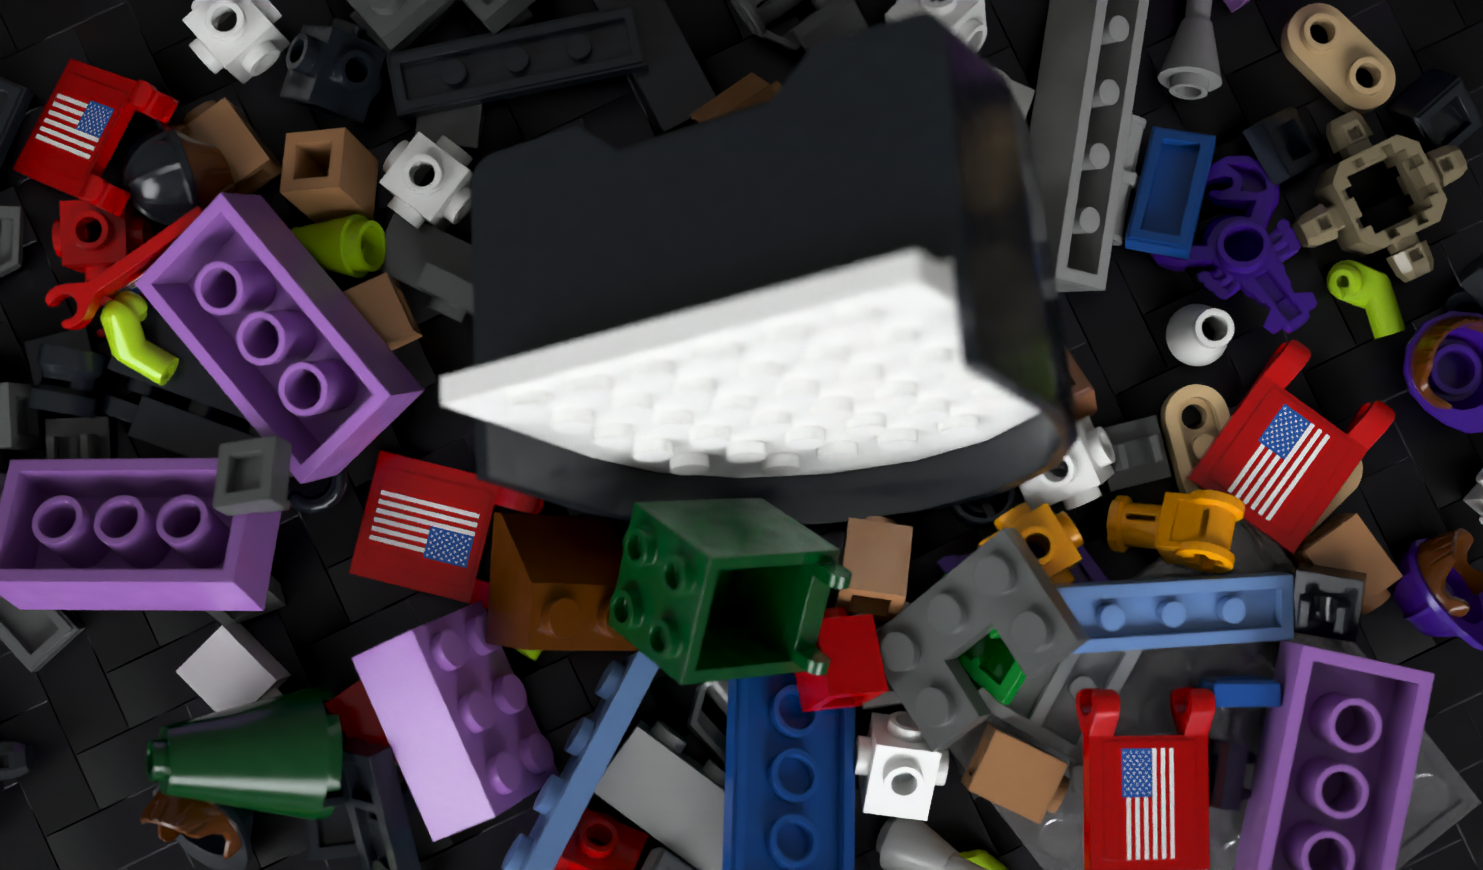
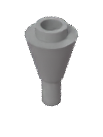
M1187 0L1185 18L1178 27L1158 75L1160 84L1169 88L1170 94L1177 98L1188 100L1201 99L1207 96L1208 92L1219 88L1222 84L1213 23L1210 21L1212 0Z
M891 817L883 825L877 838L876 850L880 853V865L883 870H988L959 856V852L922 820Z

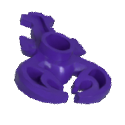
M1226 156L1211 165L1206 186L1223 183L1228 188L1223 191L1211 190L1205 199L1217 206L1246 211L1245 215H1224L1212 219L1204 229L1201 243L1192 244L1189 260L1153 253L1149 254L1158 266L1175 272L1184 271L1186 268L1210 267L1213 271H1202L1197 274L1198 281L1203 283L1209 291L1214 292L1215 296L1220 299L1226 300L1241 289L1247 297L1252 298L1258 305L1265 306L1270 310L1264 328L1273 335L1281 329L1290 334L1308 321L1310 317L1309 311L1316 307L1317 301L1313 292L1294 293L1290 286L1291 280L1285 273V266L1282 262L1295 255L1301 248L1299 240L1296 239L1294 229L1290 228V221L1283 218L1278 221L1276 228L1270 235L1266 231L1273 212L1279 203L1280 184L1274 186L1270 182L1258 160L1249 156Z

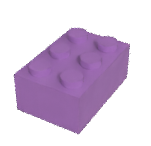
M482 601L414 628L352 657V661L433 842L496 817L542 788L552 774L560 777L554 764L552 748L548 740L541 735L527 704L526 690L520 679L514 675L502 646L486 644L488 615L482 606Z

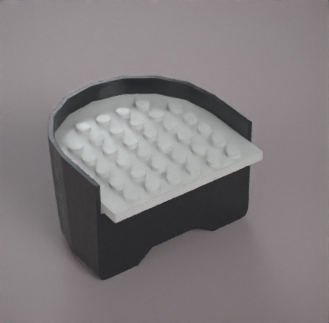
M928 12L914 13L812 47L771 100L618 149L576 125L494 152L483 158L475 168L471 180L474 368L441 376L440 395L442 406L476 417V465L478 480L581 512L627 521L631 520L634 502L763 498L805 527H823L847 524L849 517L865 519L868 516L894 518L922 514L1004 493L1058 467L1079 439L1049 238L1032 144L1025 117L1007 79L934 14Z

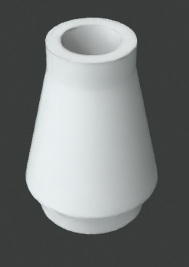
M1204 304L1186 305L1177 310L1168 322L1166 328L1167 345L1175 358L1190 366L1211 364L1221 357L1228 342L1233 337L1234 322L1231 316L1221 309H1215ZM1203 321L1207 323L1208 330L1212 332V341L1207 339L1202 332Z

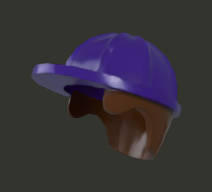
M1449 311L1423 322L1406 345L1403 376L1409 393L1426 412L1444 425L1464 433L1483 432V315L1479 313Z
M1458 528L1444 534L1418 539L1410 543L1409 550L1403 555L1397 566L1403 577L1395 582L1394 592L1395 604L1402 611L1403 619L1408 620L1416 630L1424 635L1434 637L1459 636L1471 647L1483 651V572L1473 569L1467 561V552L1474 542V537L1467 530Z

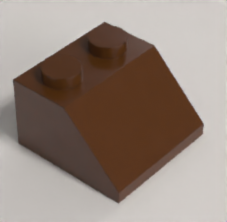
M494 512L486 644L523 650L638 651L636 647L608 625L610 600L616 589L623 556V545L611 520L606 518Z

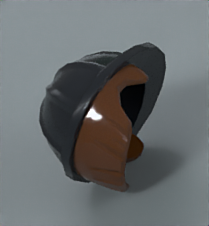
M151 118V131L146 132L134 141L126 153L122 166L123 184L125 190L131 193L129 200L135 209L153 221L170 226L197 206L205 210L220 193H235V185L230 168L224 155L217 147L184 135L188 130L187 124H170V122L166 124Z
M159 785L152 792L153 798L144 809L140 822L143 825L145 823L157 824L158 835L162 841L170 843L176 840L189 855L213 870H246L249 867L252 858L250 837L253 830V810L162 794Z

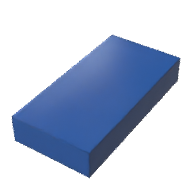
M1152 126L1125 236V249L1189 260L1215 150L1216 136Z

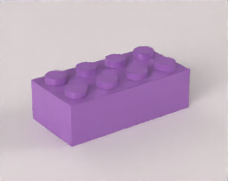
M220 193L135 282L141 292L260 436L277 435L292 444L289 471L300 484L338 475L424 391L423 387L261 195Z
M218 458L10 460L0 501V596L19 610L264 611L282 511L228 516L214 509L213 500Z
M1281 640L1273 679L1281 684V707H1267L1250 787L1252 792L1246 806L1234 870H1395L1435 674Z

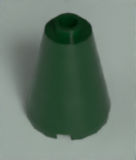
M323 687L307 688L164 725L160 730L158 740H149L147 744V778L149 781H158L159 788L162 794L308 820L326 819L332 815L335 807L323 806L326 791H339L342 778L343 749L339 715L325 714L322 700L333 699L332 694Z

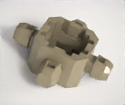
M1353 110L1326 124V136L1333 154L1340 152L1343 161L1320 174L1314 191V196L1319 205L1298 216L1292 226L1297 239L1303 247L1314 248L1336 239L1341 250L1361 257L1387 247L1391 255L1386 258L1395 275L1406 283L1433 270L1434 259L1426 240L1420 242L1416 232L1441 220L1448 200L1442 187L1460 178L1467 170V162L1457 146L1445 145L1424 153L1418 141L1398 134L1372 146L1368 138L1373 135L1363 116ZM1384 161L1387 169L1396 166L1400 176L1396 177V180L1404 196L1410 194L1414 204L1407 207L1411 217L1375 234L1371 225L1363 228L1359 220L1363 215L1354 197L1349 199L1345 189L1351 186L1347 177Z

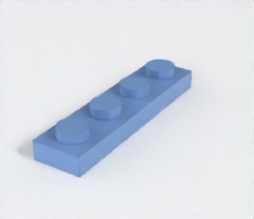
M1264 572L1054 584L1090 638V640L1071 654L1294 640L1293 574Z
M637 651L622 659L620 663L615 660L611 661L603 672L594 691V694L601 697L591 719L583 716L572 730L564 747V751L571 754V757L560 777L552 774L543 785L533 806V809L539 812L540 815L529 836L521 833L515 839L504 858L502 870H554L659 668L642 652Z

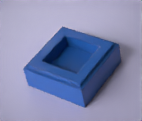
M1202 676V679H1198L1199 688L1209 689L1215 695V707H1281V684L1277 683L1275 679L1264 676Z

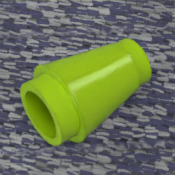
M353 214L291 229V232L323 270L362 278L369 272L377 271L382 266L386 256V237L382 227L378 222L368 220L362 214Z

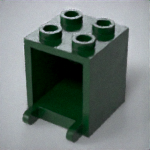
M763 498L634 502L629 529L623 540V556L616 589L610 600L608 625L680 685L805 671L814 675H825L828 672L830 658L816 648V643L830 588L848 589L852 572L837 562L840 549Z

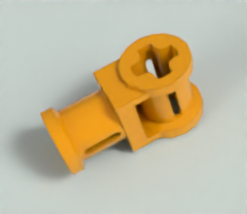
M1196 490L1189 494L1165 492L1163 505L1133 503L1129 496L1117 495L1112 500L1108 510L1106 522L1107 542L1110 550L1113 552L1124 553L1129 547L1155 549L1159 552L1165 563L1184 565L1188 568L1208 573L1229 572L1233 569L1235 555L1230 551L1235 523L1244 517L1245 504L1230 494L1214 490Z

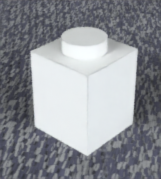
M235 622L222 625L175 671L215 712L283 695L278 688L291 676L240 623L237 624Z

